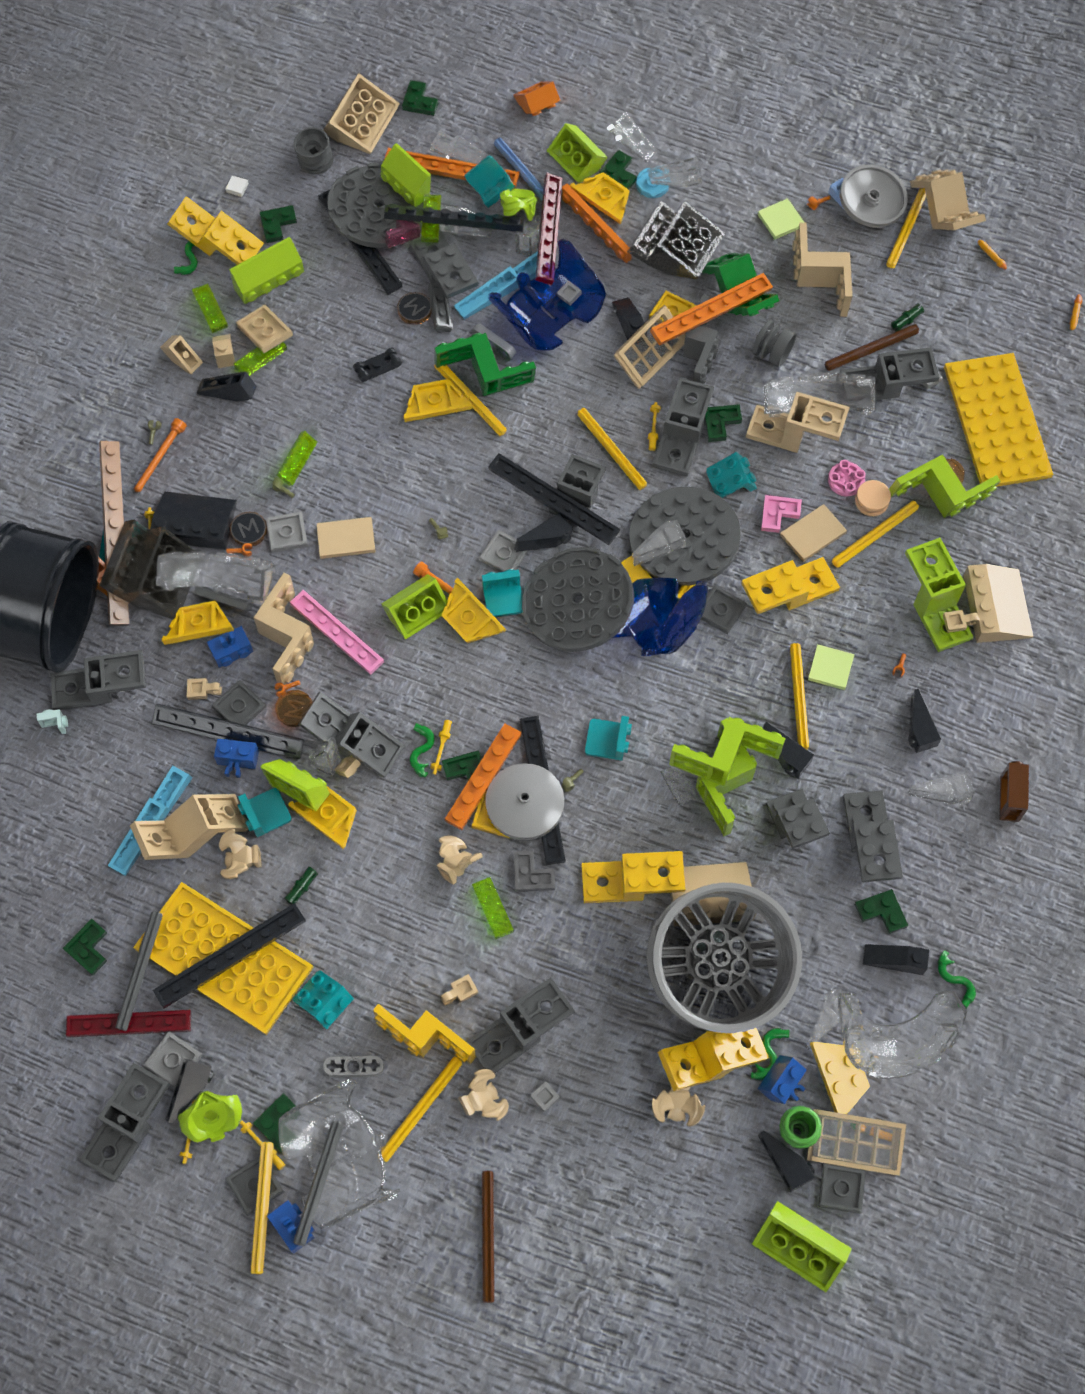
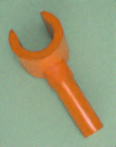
M811 196L808 199L809 203L807 206L815 210L819 204L830 200V196L818 200Z
M245 543L242 548L227 549L226 552L243 554L244 557H250L252 552L245 550H251L252 545Z
M903 653L901 655L898 665L892 671L894 675L896 670H900L902 673L900 678L905 673L903 664L906 654Z
M297 680L285 685L276 683L274 686L275 690L282 689L276 692V696L283 697L286 694V690L300 685V681Z

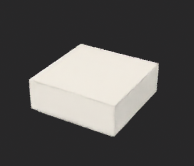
M232 176L226 187V192L242 197L248 186V180Z

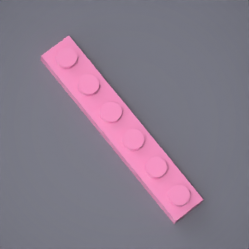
M304 590L290 601V605L370 675L384 663L383 658Z

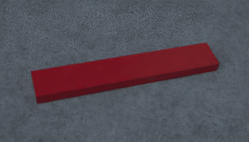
M191 1010L132 1012L126 1031L116 1028L119 1013L70 1015L66 1018L67 1038L191 1032Z

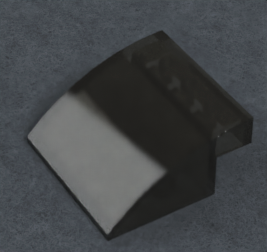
M661 201L655 207L627 252L646 265L661 272L681 278L698 279L725 232L686 201L676 211Z
M135 519L125 521L99 586L137 607L170 619H175L177 611L185 603L202 555L164 527L147 529Z

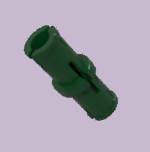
M917 303L910 310L904 311L899 318L891 322L892 329L899 331L907 324L913 323L915 318L924 313L923 306Z
M308 866L303 875L294 882L295 885L284 899L291 905L296 904L303 893L309 890L308 887L312 881L318 876L317 871Z

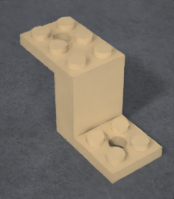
M955 169L949 171L936 170L932 171L929 175L915 176L916 179L910 181L911 188H925L932 229L956 230L986 221L985 214H978V211H969L962 172H956Z
M799 223L798 230H795V240H793L792 249L795 251L793 265H796L794 280H797V287H836V295H839L837 310H840V317H847L852 300L850 252H808L807 223Z
M796 392L789 414L756 405L746 438L798 453L805 431L839 441L850 407ZM828 416L831 418V421L826 422L822 420V417ZM769 423L773 428L766 429L764 424Z
M286 573L282 574L254 616L259 634L286 647L272 668L277 683L284 685L292 680L295 669L302 665L305 654L310 652L314 645L310 626L284 613L285 606L295 596L291 576Z
M235 794L192 795L165 820L134 821L130 825L145 860L189 858L219 832H227L235 829L236 832H246L248 830L245 822L247 818L245 814H241L237 806L240 803Z

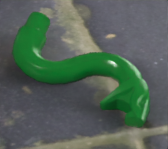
M190 241L186 243L184 251L191 264L181 267L174 266V274L189 275L196 270L198 261L192 253V247L195 245Z
M416 723L413 730L425 736L427 742L412 751L410 765L417 775L426 778L428 772H425L424 769L429 766V763L419 764L417 758L420 754L432 748L435 737L431 729Z
M944 950L938 958V972L946 982L962 984L966 987L967 991L963 996L960 1006L967 1009L976 997L975 986L968 978L952 976L947 972L946 966L955 963V961L950 960L947 957L949 952Z
M774 1028L767 1031L762 1042L769 1056L770 1064L768 1067L763 1068L756 1063L757 1072H751L752 1079L761 1080L765 1078L777 1060V1055L771 1048L770 1041L775 1038H789V1030Z

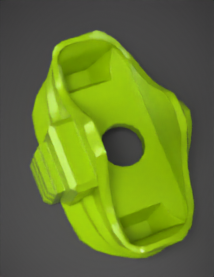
M516 188L511 191L505 190L500 192L499 196L504 216H516L517 212L522 209L526 214L527 220H533L537 203L534 192Z
M210 1091L202 1092L186 1111L179 1114L178 1120L181 1131L194 1142H201L210 1138L211 1142L224 1139L225 1132L238 1127L242 1115V1105L238 1095L222 1096Z

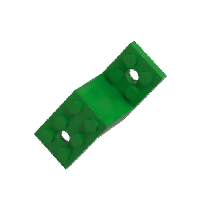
M728 253L699 266L701 273L715 274L721 293L757 276L750 253ZM763 294L728 313L742 314V316L749 315L751 317L759 314V310L763 308L766 310L774 307V303L780 300L778 294Z
M476 333L469 338H459L448 344L441 343L434 350L436 368L471 359L483 396L532 383L535 379L536 366L534 361L522 362L519 366H509L499 371L486 333Z

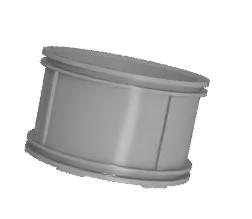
M715 883L683 894L663 910L649 936L646 964L650 982L655 993L671 1013L686 1023L705 1030L719 1033H738L762 1026L778 1015L788 1004L800 979L802 949L794 923L783 907L773 898L751 886L738 883ZM711 897H726L729 899L719 925L712 924L699 904L701 899ZM743 902L747 905V908L737 928H733L731 926L739 903ZM686 906L690 907L702 926L701 930L697 931L682 912L683 908ZM756 913H760L768 922L775 935L773 939L748 942L744 938ZM673 919L677 921L691 941L688 946L662 947L665 934ZM716 931H720L723 934V940L720 943L715 942L713 939ZM735 940L740 941L742 944L739 952L734 951L732 948V943ZM699 943L706 945L707 950L703 955L696 951ZM773 949L779 951V957L777 958L752 957V953L755 951ZM722 952V957H725V960L718 963L715 956ZM685 957L686 963L662 966V958ZM737 961H741L744 965V969L740 973L734 970V964ZM702 963L708 966V973L706 975H701L698 972V967ZM776 968L778 973L774 985L768 995L764 997L749 978L748 972L750 969ZM721 972L727 976L726 983L722 985L717 982V976ZM691 974L694 981L684 1000L679 1003L669 989L665 977ZM738 985H742L756 1003V1007L751 1010L748 1008L737 990ZM701 988H706L707 993L697 1014L691 1012V1007ZM720 990L727 992L739 1012L738 1016L727 1019H713L709 1017L711 1008Z

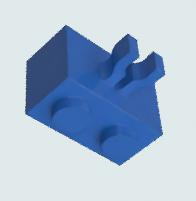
M242 626L207 641L208 647L219 668L229 666L233 661L239 658H246L253 652L251 643Z
M217 739L214 758L217 765L227 766L224 773L226 777L230 776V772L235 767L236 778H240V768L256 769L259 749L257 744L252 742Z
M779 1055L759 1085L758 1090L773 1102L785 1104L788 1098L798 1101L799 1097L795 1095L794 1089L796 1088L802 1092L806 1089L798 1084L806 1069L793 1057Z
M287 1200L267 1215V1217L294 1254L304 1247L298 1246L293 1242L301 1218L299 1215L302 1214V1211L296 1202L291 1204ZM312 1226L306 1244L315 1238L312 1235V1232L315 1231Z

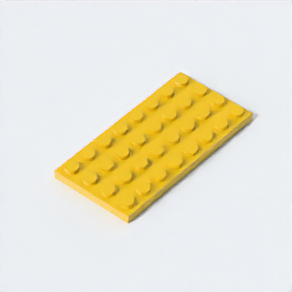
M1014 353L945 363L944 370L979 483L981 484L996 475L1000 479V483L996 487L1052 478L1053 472Z
M181 882L160 910L163 917L149 959L176 976L247 933L253 927ZM145 932L133 947L137 952H139ZM274 941L196 990L267 1035L314 967Z

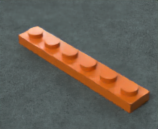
M567 183L563 185L562 200L572 207L575 214H579L583 218L584 223L590 226L594 233L604 240L608 248H612L619 259H622L625 263L631 261L632 249Z
M504 723L445 817V822L463 830L493 778L498 774L522 734L519 730Z

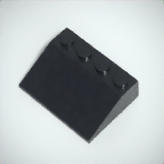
M165 491L153 515L150 528L152 538L156 542L226 550L237 500Z

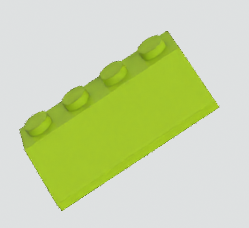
M288 237L234 266L229 271L235 292L244 304H247L263 294L269 293L272 289L285 284L292 278L300 276L304 272V267L292 239Z
M778 1201L752 1242L753 1246L824 1292L828 1291L845 1265L852 1250L849 1246Z

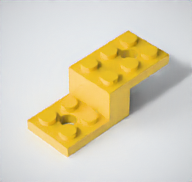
M187 196L167 223V225L207 255L211 256L215 250H218L236 265L255 256L264 244L223 211H220L214 218ZM187 217L193 218L195 224H189L187 221ZM238 242L243 244L244 250L238 249Z
M824 557L796 567L794 561L791 560L743 579L741 582L757 614L786 604L788 610H792L837 592L840 589ZM816 577L820 582L814 584L810 581V578ZM768 587L772 592L765 594L762 592V588Z
M682 851L622 854L621 861L582 863L581 865L584 903L643 901L645 894L685 892ZM666 868L669 871V875L662 877L658 874V870ZM605 878L608 884L605 887H601L597 884V880Z
M377 1004L373 1009L374 1019L377 1021L376 1024L384 1031L388 1029L392 1033L391 1036L400 1044L404 1042L408 1046L407 1049L415 1056L419 1054L421 1057H424L439 1039V1043L447 1050L450 1048L456 1052L455 1056L463 1063L467 1061L471 1064L476 1058L475 1049L427 1010L413 1027L409 1029L381 1005Z
M756 1028L738 1033L707 1031L692 1042L664 1048L657 1052L673 1091L721 1079L734 1069L769 1059ZM741 1041L746 1044V1047L742 1046ZM680 1062L686 1065L687 1070L681 1067Z

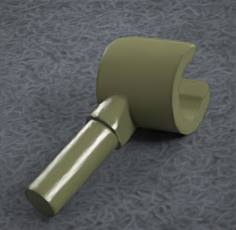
M154 420L148 422V428L151 429L149 445H153L156 430L161 428L160 421L156 422L155 428L153 427Z
M275 477L272 483L273 490L277 492L282 491L291 498H294L295 494L283 487L284 481L281 478Z
M433 518L429 519L439 539L449 537L446 527L440 528Z
M582 769L578 770L573 776L566 777L563 780L562 787L565 792H569L575 787L573 781L584 772Z

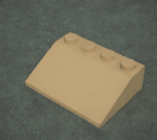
M358 73L323 131L337 142L371 154L400 103Z
M989 564L967 566L963 578L966 584L965 588L970 612L977 613L979 618L976 624L973 625L976 642L1033 638L1019 569Z
M747 862L684 867L685 892L670 893L672 903L685 893L715 883H738L752 887ZM726 897L701 899L699 904L712 924L720 923L729 899ZM739 903L732 922H740L747 908L745 903ZM689 906L683 908L682 912L692 925H701ZM673 919L674 927L680 926L677 923V921Z

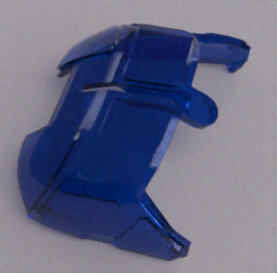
M566 239L558 241V267L555 268L552 285L536 281L535 278L531 280L527 273L521 272L516 279L519 290L510 297L506 304L501 300L502 295L500 293L492 292L488 294L490 302L507 317V320L521 338L536 350L549 351L563 344V341L555 336V333L573 319H578L585 323L591 322L599 314L606 297L605 288L598 276L585 262V259L573 244ZM567 281H570L582 291V294L571 306L557 296V292ZM541 305L549 314H551L554 317V319H552L547 313H545L542 310Z
M676 578L637 579L632 583L634 603L631 614L623 628L613 638L632 636L642 648L641 656L672 654L678 651L695 632L703 616L708 594L706 581H696V586H693L681 598H678L679 584Z

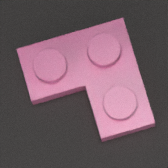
M765 495L761 531L779 533L781 517L799 519L802 500Z

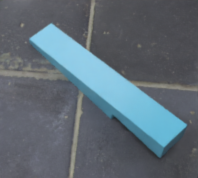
M538 251L513 269L510 266L455 304V309L465 320L535 279Z
M172 765L153 798L148 799L135 821L164 820L193 777ZM131 829L108 864L109 867L125 876L141 854Z

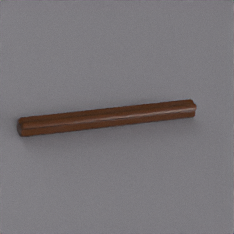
M913 324L827 360L824 364L827 371H831L919 333V327L917 324Z
M489 1170L482 1172V1281L484 1303L494 1302L493 1171Z

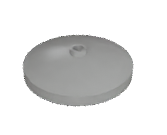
M858 166L845 176L840 187V201L844 210L853 220L864 226L882 228L892 225L902 216L907 206L908 197L903 182L896 174L882 166Z
M516 764L505 768L493 778L486 793V810L491 823L502 834L517 840L537 839L549 833L560 821L564 810V793L557 778L545 768L534 764Z

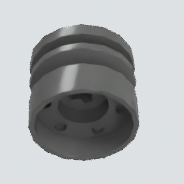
M310 127L301 130L296 135L294 149L301 169L309 174L326 172L333 163V153L327 134L322 129Z
M768 320L756 337L752 353L756 356L760 354L762 359L770 353L769 362L781 367L794 346L797 333L785 328L779 334L781 326L779 324L774 326V322Z

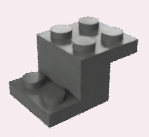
M572 454L557 482V490L591 510L597 498L598 485L606 471V467ZM549 508V512H550V513L555 514V515L558 514V513H556L555 511H553L552 509Z
M803 789L766 802L767 809L781 839L787 837L792 849L829 836L830 832L814 798L807 800Z

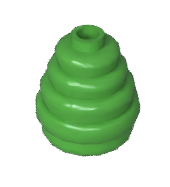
M794 1106L785 1111L780 1120L781 1136L792 1147L799 1149L809 1148L820 1138L822 1131L821 1120L808 1107ZM794 1129H798L800 1131L799 1136L794 1134Z

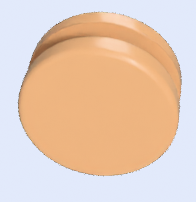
M866 481L857 490L855 497L856 507L867 516H879L887 510L891 493L889 488L880 481Z

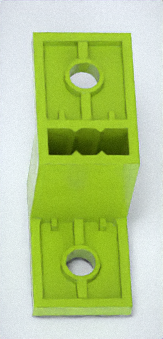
M942 454L897 478L889 488L891 497L895 495L899 497L906 493L908 488L912 487L914 489L923 484L938 510L945 518L949 515L954 517L961 512L962 508L969 509L976 504L977 500L981 499L983 501L990 497V493L997 489L996 486L1000 483V479L996 475L966 491Z
M937 538L907 549L905 555L921 583V588L913 606L937 651L941 652L972 640L974 636L968 625L966 630L947 633L943 630L945 625L943 614L959 610L957 603L966 584L942 539ZM933 558L936 564H929L926 559Z
M729 717L713 758L704 752L692 751L686 745L674 744L669 765L725 786L741 745L779 759L786 738L777 732L763 730L761 726L747 724L740 718Z
M728 718L720 722L717 734L719 739L721 738ZM742 745L725 786L699 776L695 788L723 836L731 833L735 821V815L730 808L726 807L723 795L752 781L757 766L754 756L749 755L747 747Z

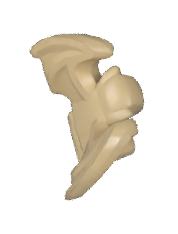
M235 829L225 832L219 843L222 852L226 848H230L232 851L225 853L226 869L220 872L221 876L225 879L237 878L239 874L247 871L253 865L257 868L262 867L259 846L253 845L249 847L245 845L247 839L236 834Z
M443 836L439 839L440 843H442L439 854L444 858V862L439 863L437 867L442 877L454 885L457 876L463 875L465 869L473 862L483 858L481 852L474 855L466 851L459 853L458 850L466 849L467 846L457 837Z
M489 1069L478 1070L474 1073L476 1076L468 1086L471 1092L468 1095L459 1097V1101L466 1115L470 1116L475 1111H482L483 1117L496 1118L499 1121L508 1112V1101L505 1098L499 1103L493 1101L499 1099L497 1089L492 1085V1082L487 1085V1081L494 1079L495 1074Z
M670 1084L671 1090L669 1093L664 1089L656 1099H652L653 1114L662 1123L665 1122L664 1114L668 1110L670 1111L667 1119L673 1121H685V1113L689 1115L687 1126L689 1127L696 1125L702 1119L705 1112V1105L701 1106L698 1096L696 1094L690 1096V1087L673 1091Z

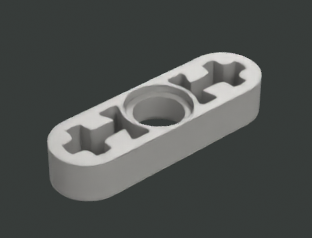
M477 324L471 330L472 335L486 333L492 350L504 359L510 361L516 355V350L512 345L482 324Z
M377 1056L329 1057L324 1061L323 1069L329 1077H376L384 1071V1064L382 1059ZM345 1061V1072H342V1068H335L334 1072L327 1068L331 1066L332 1062H335L336 1066H342L341 1062ZM352 1061L360 1064L356 1072L348 1070V1065ZM362 1061H366V1065H372L376 1061L380 1067H377L376 1071H372L370 1067H365L366 1072H363Z

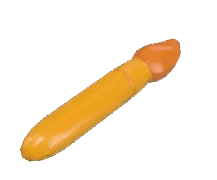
M1080 294L1074 300L1070 320L1071 330H1074L1077 326L1080 305L1082 304V296Z

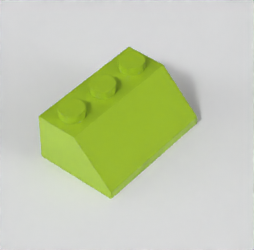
M567 123L564 124L547 149V152L578 183L598 172L608 158L576 125Z
M394 144L381 164V178L384 182L391 185L393 190L399 193L407 203L417 207L430 198L431 174L400 145Z
M427 574L381 603L390 621L404 639H407L440 618L448 601L436 578Z
M278 759L260 766L271 787L277 788L278 791L314 811H317L330 794L324 780L313 778L308 771L297 769L290 761L286 763Z

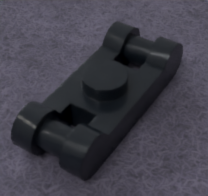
M389 348L384 353L366 361L356 362L353 368L355 372L359 373L360 381L365 382L401 366L402 361L396 356L395 349Z

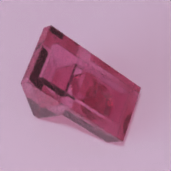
M396 220V228L386 231V244L388 248L420 238V224L413 221Z

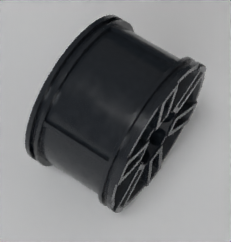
M7 521L0 526L1 657L41 666L45 670L57 673L64 671L71 664L78 652L93 612L97 594L99 558L97 548L93 542L28 528L24 524Z

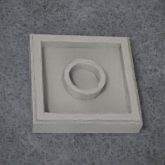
M302 512L266 518L271 553L308 547Z
M497 530L480 555L479 561L499 572H504L508 569L516 570L528 551L516 552L514 548L517 539Z
M168 1032L143 1066L175 1088L184 1058L198 1062L203 1055L171 1032Z

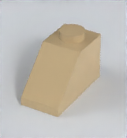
M231 335L213 337L212 342L218 368L236 365Z
M181 335L171 336L160 347L172 362L189 374H192L203 363Z

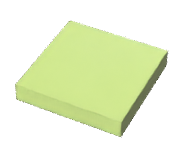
M788 198L758 211L759 218L775 240L798 230L799 223H805Z
M817 644L808 680L845 690L854 654Z

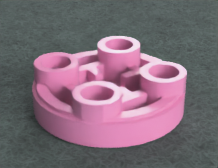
M842 460L834 465L828 476V484L832 491L845 497L856 495L859 486L865 482V471L848 460Z

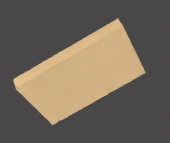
M266 305L261 306L236 322L237 327L263 353L293 336L292 331Z
M823 504L782 531L780 536L804 562L846 534L847 530Z
M372 517L317 523L320 559L376 552Z

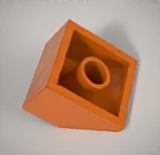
M541 81L513 94L523 111L533 116L542 113L541 110L544 108L550 109L555 107L556 103L561 101L554 81Z

